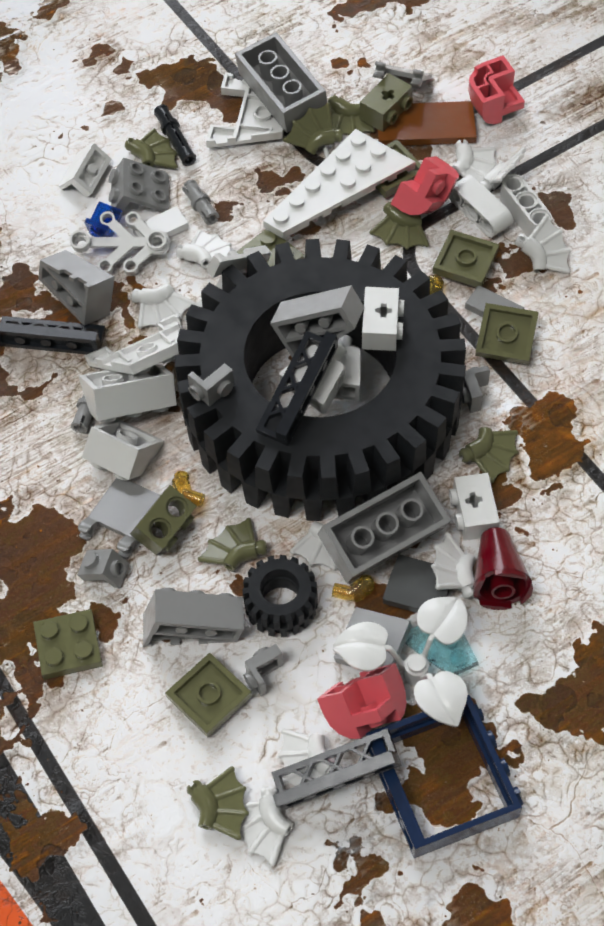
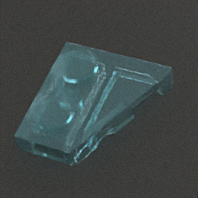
M417 626L410 630L405 644L418 654H422L430 634L423 633ZM464 634L457 642L451 645H443L434 638L427 660L441 671H449L459 675L479 665Z

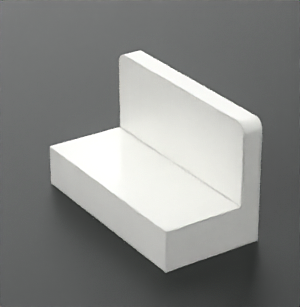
M92 143L76 154L58 187L64 189L72 184L85 197H88L93 193L112 158L95 143Z

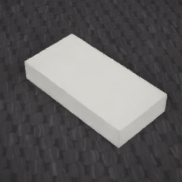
M177 206L144 221L150 229L162 230L167 233L169 238L189 228L188 221ZM133 229L136 237H144L137 229Z

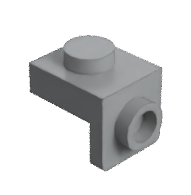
M225 363L204 381L194 372L188 374V390L196 400L205 402L209 407L221 397L227 396L235 386L233 370Z
M488 366L472 367L465 371L462 403H467L470 413L481 411L483 395L480 387L486 386L489 383L490 370Z
M113 549L87 550L77 575L84 581L106 580L114 588H120L129 563Z
M277 644L269 648L263 647L259 649L252 658L245 661L246 673L243 674L244 679L251 690L257 689L260 696L267 694L266 685L262 677L283 666L282 652Z

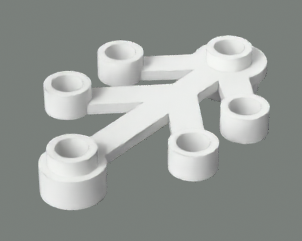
M106 211L100 215L101 225L105 229H111L118 237H90L86 231L76 230L70 235L69 241L73 250L78 253L86 252L89 248H117L107 258L101 259L97 264V267L100 269L105 264L110 265L109 269L104 270L109 274L113 273L114 265L133 248H142L133 258L126 259L123 263L124 272L128 276H134L139 272V266L152 254L161 255L169 249L170 239L164 231L150 229L141 220L137 212L131 211L125 216L127 226L131 229H137L144 236L133 237L115 219L112 212ZM108 217L112 218V221H111V222H109V223H105V222H104V220H105L106 218H108ZM133 217L137 218V221H136V222H134V223H130V222H129V220H130L131 218H133ZM80 241L86 242L83 246H77ZM155 241L162 242L159 246L153 245ZM134 264L135 268L133 270H128V265Z

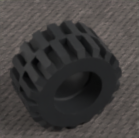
M274 555L267 557L268 561L265 563L262 560L258 561L256 569L251 567L248 571V577L244 578V588L242 590L246 615H249L251 624H257V630L263 633L265 630H268L269 636L275 637L276 633H281V637H288L287 632L292 631L295 635L300 632L299 627L302 626L305 629L309 626V619H314L316 609L318 608L317 582H315L313 572H309L308 565L304 562L299 565L297 558L292 557L291 560H287L286 555H280V559H274ZM276 588H287L297 594L292 601L286 604H273L264 598L267 593Z

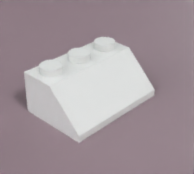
M160 363L152 366L150 371L140 375H131L111 370L79 375V381L89 412L97 421L102 423L113 422L116 420V417L121 416L138 417L142 415V412L151 410L153 412H163L168 410V407L177 405L173 373Z

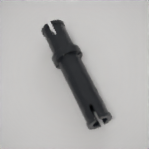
M161 104L154 109V115L161 124L160 129L162 133L167 135L184 166L194 164L196 155L182 134L178 120L173 118L167 105Z

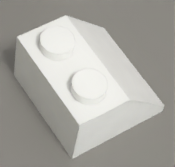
M116 419L113 422L91 427L82 458L90 461V464L95 468L106 469L113 472L116 478L129 481L144 473L163 446L164 440Z

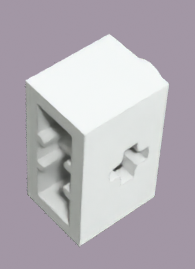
M365 287L362 349L396 351V340H402L403 323L397 322L398 317H403L404 300H399V288Z
M488 473L454 477L453 489H449V499L451 506L456 505L457 513L454 514L455 526L457 531H462L463 540L480 539L484 531L491 527H499L500 520Z

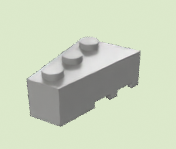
M67 250L40 260L39 280L84 326L110 315L115 276Z
M352 285L282 301L270 324L293 358L306 331L321 337L328 331L337 335L338 340L354 330L364 305ZM310 341L306 349L311 345H316L317 347L319 345Z
M168 587L155 589L143 614V647L152 646V641L170 640L171 645H180V639H199V644L237 642L244 631L243 597H236L230 593L215 595L205 594L200 590L182 592Z

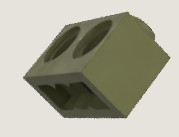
M169 485L131 531L130 535L155 555L163 549L168 552L178 540L174 536L179 528L185 530L195 518L191 513L197 506L173 486ZM168 506L176 507L179 511V517L171 515ZM151 527L159 528L162 531L163 537L156 538L151 532Z

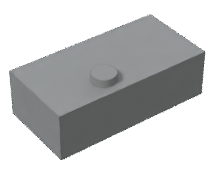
M277 32L235 53L240 76L286 133L291 131L292 121L301 119L308 111V108H320L326 105V90Z
M419 472L323 525L318 532V536L348 584L443 530L451 522V519L422 472Z

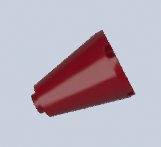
M491 527L484 531L480 538L473 583V596L479 600L481 606L493 610L511 609V604L520 601V605L525 603L532 595V580L509 532L503 528Z

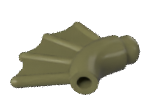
M332 95L328 99L327 103L329 102L331 105L334 130L341 129L345 135H350L355 129L362 133L375 132L373 126L359 119L360 103L352 104L341 97L338 98L336 95Z
M328 102L320 108H308V111L301 119L292 121L291 132L283 138L284 142L305 148V150L315 155L322 146L332 145L334 142H342L343 133L341 129L334 130L331 105Z
M155 128L149 131L141 140H135L134 138L126 140L125 149L141 159L142 164L151 167L156 165L172 169L178 168L175 162V157L178 154L171 148L169 138L161 136Z
M388 202L383 208L387 216L369 232L370 235L381 238L385 245H400L406 250L414 246L429 247V242L422 229L421 215H408L391 205V202Z
M481 427L477 439L467 444L465 448L460 449L459 457L463 456L462 462L464 463L475 462L482 473H488L490 483L492 484L499 474L509 472L510 460L514 455L518 454L515 446L518 431H492L491 428Z
M247 518L239 524L227 525L219 536L209 539L208 547L198 557V561L224 565L226 569L233 572L241 563L256 559L258 555H266V541L255 540L252 521L250 518Z
M230 766L207 785H202L199 780L192 781L194 784L187 786V793L191 795L192 802L200 811L198 826L206 830L215 829L236 840H241V825L245 817L249 815V811L245 809L243 801L246 787L236 779L235 768Z

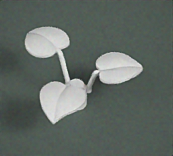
M437 597L427 600L420 606L416 616L417 625L423 633L430 635L422 654H411L405 661L401 659L392 646L386 645L388 639L387 630L374 622H361L352 625L344 630L335 640L333 651L340 655L348 665L360 671L370 672L380 668L386 661V651H388L398 663L399 669H404L405 680L409 684L415 685L414 698L419 708L440 723L452 727L459 726L467 702V687L458 675L449 671H441L433 677L431 673H428L429 662L427 658L434 638L443 645H451L463 636L467 626V610L461 599L457 597Z

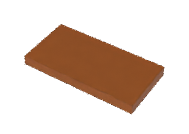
M471 101L412 103L407 111L404 110L398 116L393 125H389L383 132L377 129L378 141L384 145L398 140L403 146L456 144L458 140L463 143L464 139L468 143H476L477 138L474 108Z

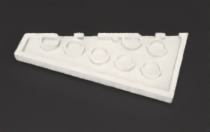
M355 129L263 220V227L285 239L309 226V222L317 217L322 216L324 218L331 214L332 209L340 205L344 207L375 190V186L385 181L391 182L397 179V175L405 170L407 172L414 170L416 162Z

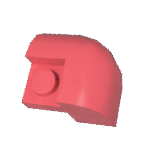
M504 55L475 66L473 73L469 77L468 93L471 103L482 119L488 124L502 123V116L523 109L525 104L524 99L513 86L515 70Z
M437 156L426 157L414 180L400 183L391 205L408 215L431 213L439 209L448 200L459 178V173Z
M396 663L381 666L374 671L360 672V677L349 681L345 685L343 682H338L317 698L330 727L338 734L349 739H360L372 728L400 721L405 714L407 704L405 687Z

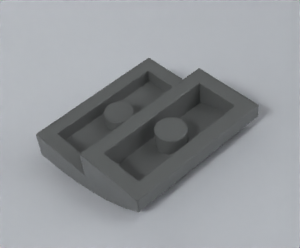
M399 554L383 596V604L417 613L420 606L427 600L447 597L449 589L437 590L435 588L436 576L431 568L433 563Z

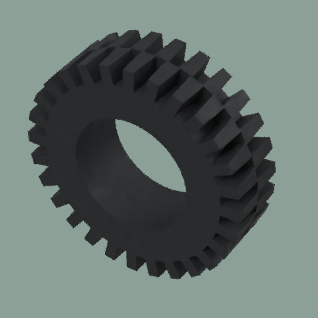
M306 239L305 258L295 260L290 245L286 242L275 245L274 266L270 267L259 251L247 256V277L234 265H230L222 271V289L209 282L201 291L202 307L191 304L186 313L187 330H179L177 338L179 355H175L177 383L189 441L194 451L199 450L202 465L209 474L218 469L220 483L223 488L232 494L242 484L247 504L258 509L267 494L271 493L275 515L289 518L295 498L303 499L306 520L321 521L322 500H335L339 517L354 509L356 496L362 495L364 501L367 502L385 492L387 486L390 489L419 472H422L427 480L433 474L435 458L444 460L449 452L451 435L456 436L462 404L466 369L465 338L460 339L461 323L457 314L448 315V298L442 290L430 295V278L421 270L407 280V261L395 255L385 268L381 270L380 248L367 244L357 262L352 261L351 245L348 240L337 239L333 258L321 257L319 239ZM352 285L364 305L365 287L399 288V300H404L403 317H398L397 321L398 323H403L402 340H396V351L362 349L364 309L355 329L346 334L352 338V345L369 353L386 370L390 380L384 389L370 402L348 413L329 417L303 416L288 446L257 433L256 428L270 402L257 391L252 384L253 380L265 362L286 348L270 324L280 303ZM225 363L233 370L235 386L227 396L218 399L210 407L202 400H196L188 390V374L194 372L204 381ZM282 415L271 418L266 428L276 431Z

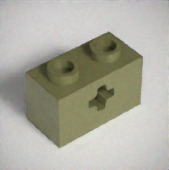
M388 73L360 101L359 119L383 132L389 125H393L396 122L398 116L404 110L407 111L413 103L412 85Z

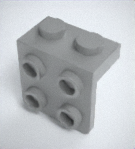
M124 157L117 168L112 169L109 175L111 191L108 201L111 202V212L114 215L121 216L130 202L161 212L168 210L169 175L167 172Z

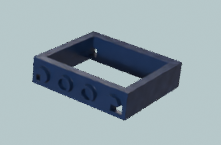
M467 695V702L461 718L463 717L504 808L424 838L395 769L378 774L413 858L520 817L522 805L524 804L520 797L521 792L517 786H512L508 778L510 776L508 764L504 758L499 759L495 750L497 748L496 739L491 730L486 731L482 723L484 721L481 708H478L477 704L473 703L470 695ZM421 712L368 732L366 736L388 728L394 743L444 724ZM384 738L373 742L369 750L371 757L387 752Z

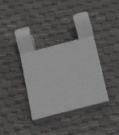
M378 61L375 62L376 68L372 76L383 79L386 73L407 77L412 79L410 85L421 87L423 81L432 78V74L421 70L386 65V63Z
M116 478L90 515L79 524L78 531L81 532L79 537L89 541L99 524L124 536L117 544V549L120 550L118 554L124 559H129L138 542L130 533L159 498L160 494L131 481Z

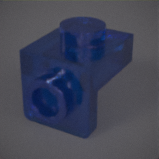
M99 201L91 219L86 218L84 222L89 231L88 233L93 237H113L114 232L110 227L100 222V215L103 212L110 211L114 214L115 219L120 222L123 211ZM108 217L104 222L109 223L112 221V218Z

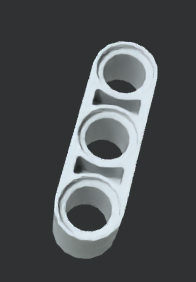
M508 174L503 178L500 201L509 209L513 219L527 237L532 234L545 215H548L549 220L552 221L551 213L523 177L518 174Z
M467 175L456 182L449 199L485 235L492 238L513 225V216L509 209L475 177Z

